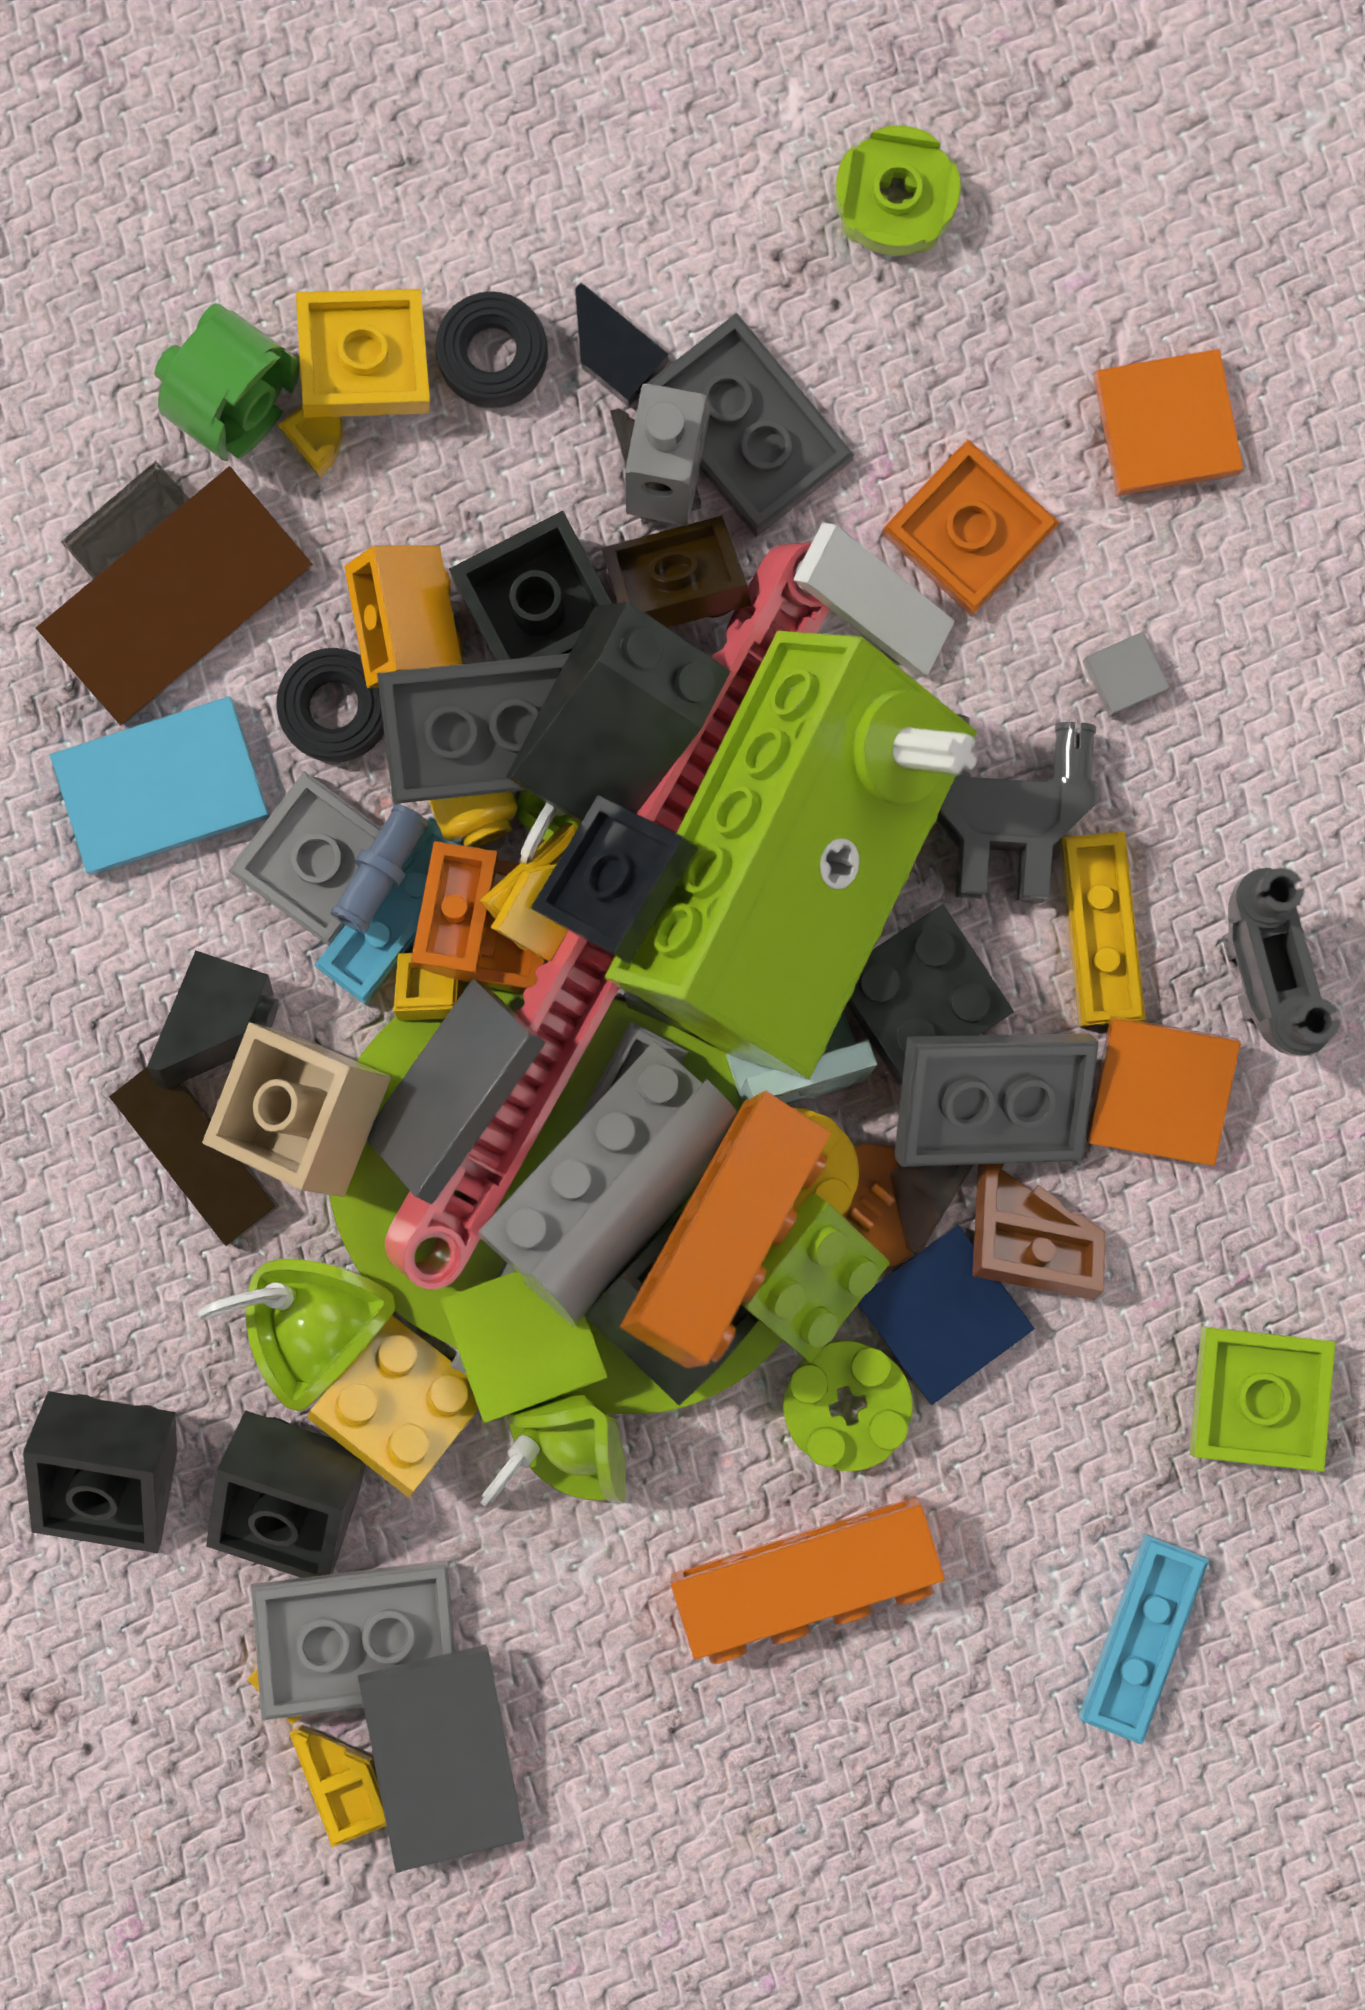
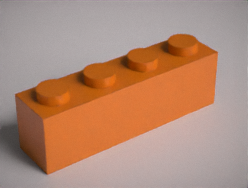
M766 1090L744 1101L621 1323L620 1328L687 1369L708 1365L710 1360L716 1362L720 1359L734 1337L736 1328L730 1322L741 1301L748 1303L755 1296L765 1279L767 1269L761 1266L766 1254L772 1244L777 1246L786 1238L795 1223L797 1212L792 1209V1206L802 1187L805 1189L810 1188L825 1167L827 1156L822 1153V1150L831 1132Z
M914 1496L671 1573L670 1584L693 1659L697 1660L709 1656L711 1664H718L746 1654L748 1652L747 1643L771 1636L773 1644H782L799 1639L810 1633L808 1624L829 1617H833L835 1624H845L862 1619L872 1613L870 1604L895 1597L898 1605L925 1599L934 1593L933 1584L946 1580L922 1504Z

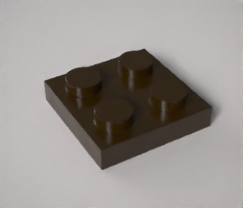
M722 515L691 523L688 526L684 525L602 547L616 602H630L666 628L706 617H721L732 610L751 606L748 586Z

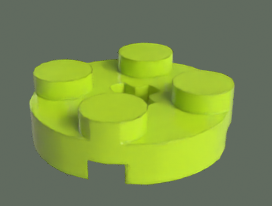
M903 125L882 127L871 132L870 138L860 142L855 149L853 145L844 155L836 178L835 205L842 221V229L851 241L860 243L865 248L880 254L892 256L909 255L915 252L923 253L931 250L937 244L939 237L949 228L955 216L960 197V175L954 160L951 164L948 156L940 149L941 143L930 133ZM893 178H900L905 180V190L914 192V196L911 199H904L901 204L892 203L889 201L888 196L881 193L880 187L888 188L891 186Z
M855 1340L832 1341L824 1346L812 1363L803 1358L791 1373L783 1395L785 1422L795 1444L816 1464L848 1472L868 1469L886 1460L906 1440L913 1409L911 1390L900 1367L881 1350ZM843 1387H849L853 1396L859 1397L864 1395L866 1407L857 1411L858 1420L852 1423H846L842 1415L832 1416L829 1411V1405L838 1401L837 1390Z

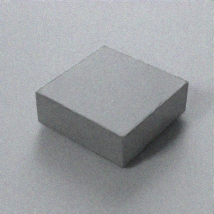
M1144 631L1088 655L1083 660L1108 717L1166 693L1170 688Z

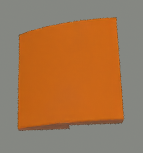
M434 841L411 966L467 983L474 979L486 987L523 994L527 988L535 986L538 980L536 970L539 966L545 964L546 960L529 950L518 948L514 941L492 929L491 926L495 918L480 901L520 863L497 860V851Z

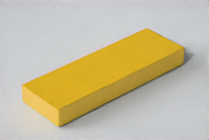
M1125 831L1062 837L1059 840L1079 1027L1108 1025L1110 1016L1144 1021L1146 1018Z

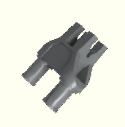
M957 714L964 721L970 724V718L968 716ZM1075 722L1055 724L1054 778L1047 780V782L971 777V774L965 772V769H962L960 774L956 775L936 820L958 847L956 898L981 899L982 895L987 893L989 850L1019 852L1017 902L1043 903L1044 899L1049 898L1053 845L1101 800V788L1098 787L1096 781L1092 780L1095 725L1082 722L1081 727L1076 729L1075 734Z
M1259 868L1245 875L1236 884L1231 893L1228 905L1229 932L1222 936L1223 945L1228 961L1236 959L1245 993L1239 995L1238 1000L1244 1020L1253 1019L1266 1042L1279 1052L1297 1057L1308 1056L1320 1051L1338 1032L1341 1024L1340 1019L1332 1021L1330 1015L1337 1013L1338 1010L1332 1003L1322 999L1297 910V906L1300 905L1304 896V888L1296 890L1294 885L1302 882L1301 877L1293 870L1287 868Z

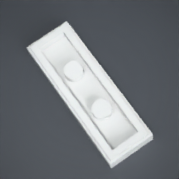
M821 524L793 581L914 674L928 676L955 622L836 524Z

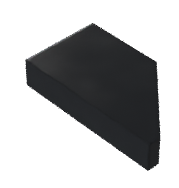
M580 282L575 288L581 367L626 406L630 407L640 395L642 385L653 379L669 362L668 353Z

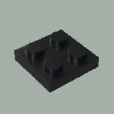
M597 796L530 908L546 919L629 964L697 852L698 847L686 838L605 798Z

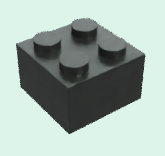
M563 510L449 568L455 586L494 661L568 654L573 649L593 608L612 604Z
M944 904L872 949L855 985L854 992L846 1003L899 1086L902 1085L907 1037L980 1035L1014 1013L1011 1005Z

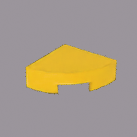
M302 405L279 423L278 426L317 476L321 478L331 468L339 454L343 440L342 417L304 418Z

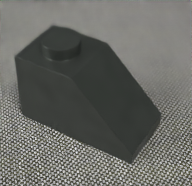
M195 950L147 1065L155 1085L169 1089L235 1059L249 1022L272 1028L278 1011L279 1000L273 998L274 993L269 975Z

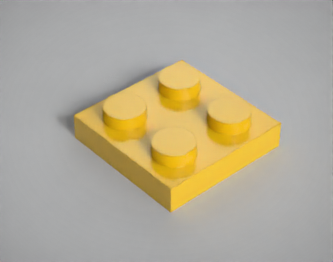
M421 289L295 292L304 418L430 414Z
M392 1315L364 1350L312 1407L307 1418L410 1498L479 1408L467 1375L451 1367V1360Z

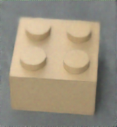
M249 1022L202 1143L301 1191L345 1197L391 1076L296 1034Z

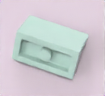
M844 1011L810 1080L726 1054L742 1104L744 1101L766 1090L789 1105L865 1082L877 1066L869 1040L858 1044L855 1043Z

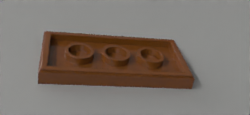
M228 466L35 628L118 724L123 726L310 570L313 564L236 472Z

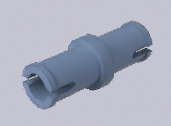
M395 804L391 809L389 818L381 828L370 849L361 850L357 856L355 863L358 869L338 904L333 907L330 914L347 927L365 934L391 887H399L404 880L405 873L402 869L421 835L429 827V822L414 810L401 804Z

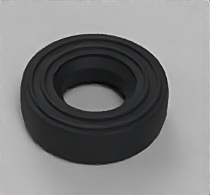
M494 291L470 295L456 303L447 312L438 329L435 351L443 379L453 392L471 404L486 408H500L517 403L536 388L546 369L548 344L544 327L535 312L526 303L512 295ZM488 328H498L506 331L516 343V353L512 362L506 368L496 372H486L478 369L468 357V347L472 338L478 332Z
M341 648L315 650L299 658L283 676L276 700L278 720L286 737L305 755L324 762L350 761L369 752L384 735L379 688H367L360 654ZM330 682H340L348 685L355 691L358 699V709L355 717L346 726L337 729H328L318 725L313 720L310 712V702L313 694L319 687Z

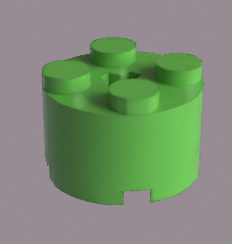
M215 303L203 313L196 330L183 346L172 345L162 354L157 362L154 375L162 381L158 396L159 411L163 417L222 461H228L227 452H230L236 458H240L253 450L277 423L283 411L274 404L282 388L293 394L299 377V361L293 354L239 314L226 309L219 303Z

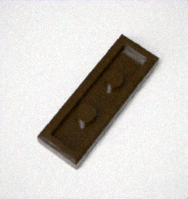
M146 1067L109 1096L225 1247L231 1246L280 1207L247 1164L202 1143L211 1118L183 1082L169 1089L157 1086Z

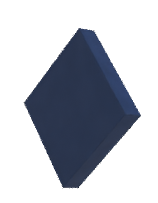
M958 1224L954 1225L878 1281L858 1303L861 1311L931 1405L935 1404L1035 1329L1001 1282L972 1276L974 1245Z

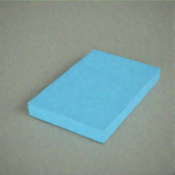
M230 696L50 754L86 873L91 876L268 819L270 816L234 700Z

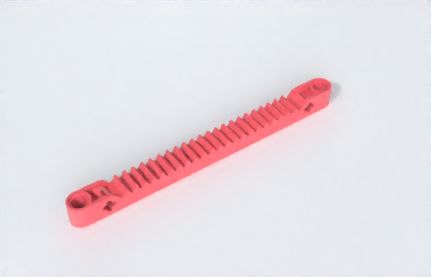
M812 542L780 544L772 548L763 558L748 585L751 606L734 610L727 626V642L722 650L716 652L711 657L730 670V673L703 727L643 804L637 815L677 833L776 632L818 633L831 609L804 588L801 589L793 581L797 566L803 561ZM570 931L567 932L552 961H548L537 968L536 976L538 980L535 986L525 990L523 993L525 1004L521 1009L514 1011L546 1042L545 1046L435 1202L431 1205L415 1197L409 1191L388 1229L385 1238V1252L390 1262L418 1287L429 1290L444 1288L454 1282L463 1271L480 1240V1237L477 1235L479 1230L491 1219L620 989L619 986L605 978L615 956ZM458 1190L464 1194L462 1196H459L455 1194L454 1191ZM436 1237V1246L429 1258L415 1262L414 1254L419 1244L427 1238Z

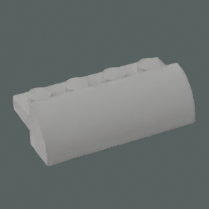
M654 1041L479 1230L477 1235L526 1279L524 1283L573 1327L692 1195L738 1112L709 1080L706 1079L701 1083Z

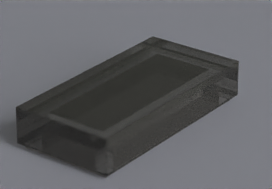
M155 460L63 539L61 543L94 579L188 501L189 498Z

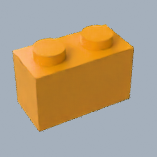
M373 545L344 566L367 688H379L377 673L462 664V639L455 627L450 601L451 581L447 570L444 568L440 545Z

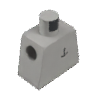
M652 384L642 385L625 471L627 515L688 526L711 412L707 395ZM646 482H657L670 487L672 490L657 491L647 487L645 484Z

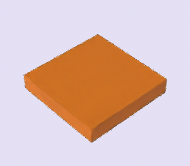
M1220 349L1096 371L1093 378L1117 497L1238 476L1244 468Z
M967 439L883 527L881 534L973 618L1057 529L1060 522Z
M1110 1016L1086 1136L1087 1142L1094 1145L1215 1166L1241 1041L1228 1036Z

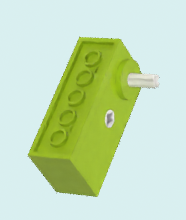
M777 631L676 833L698 847V850L631 962L628 964L615 957L605 978L623 990L642 998L680 1023L681 1026L726 1054L810 1080L826 1050V1045L845 1005L854 992L855 985L871 951L881 936L882 929L898 895L909 878L911 868L924 841L937 820L938 812L956 775H959L962 769L972 770L976 765L978 758L970 751L975 743L974 738L977 730L863 637Z

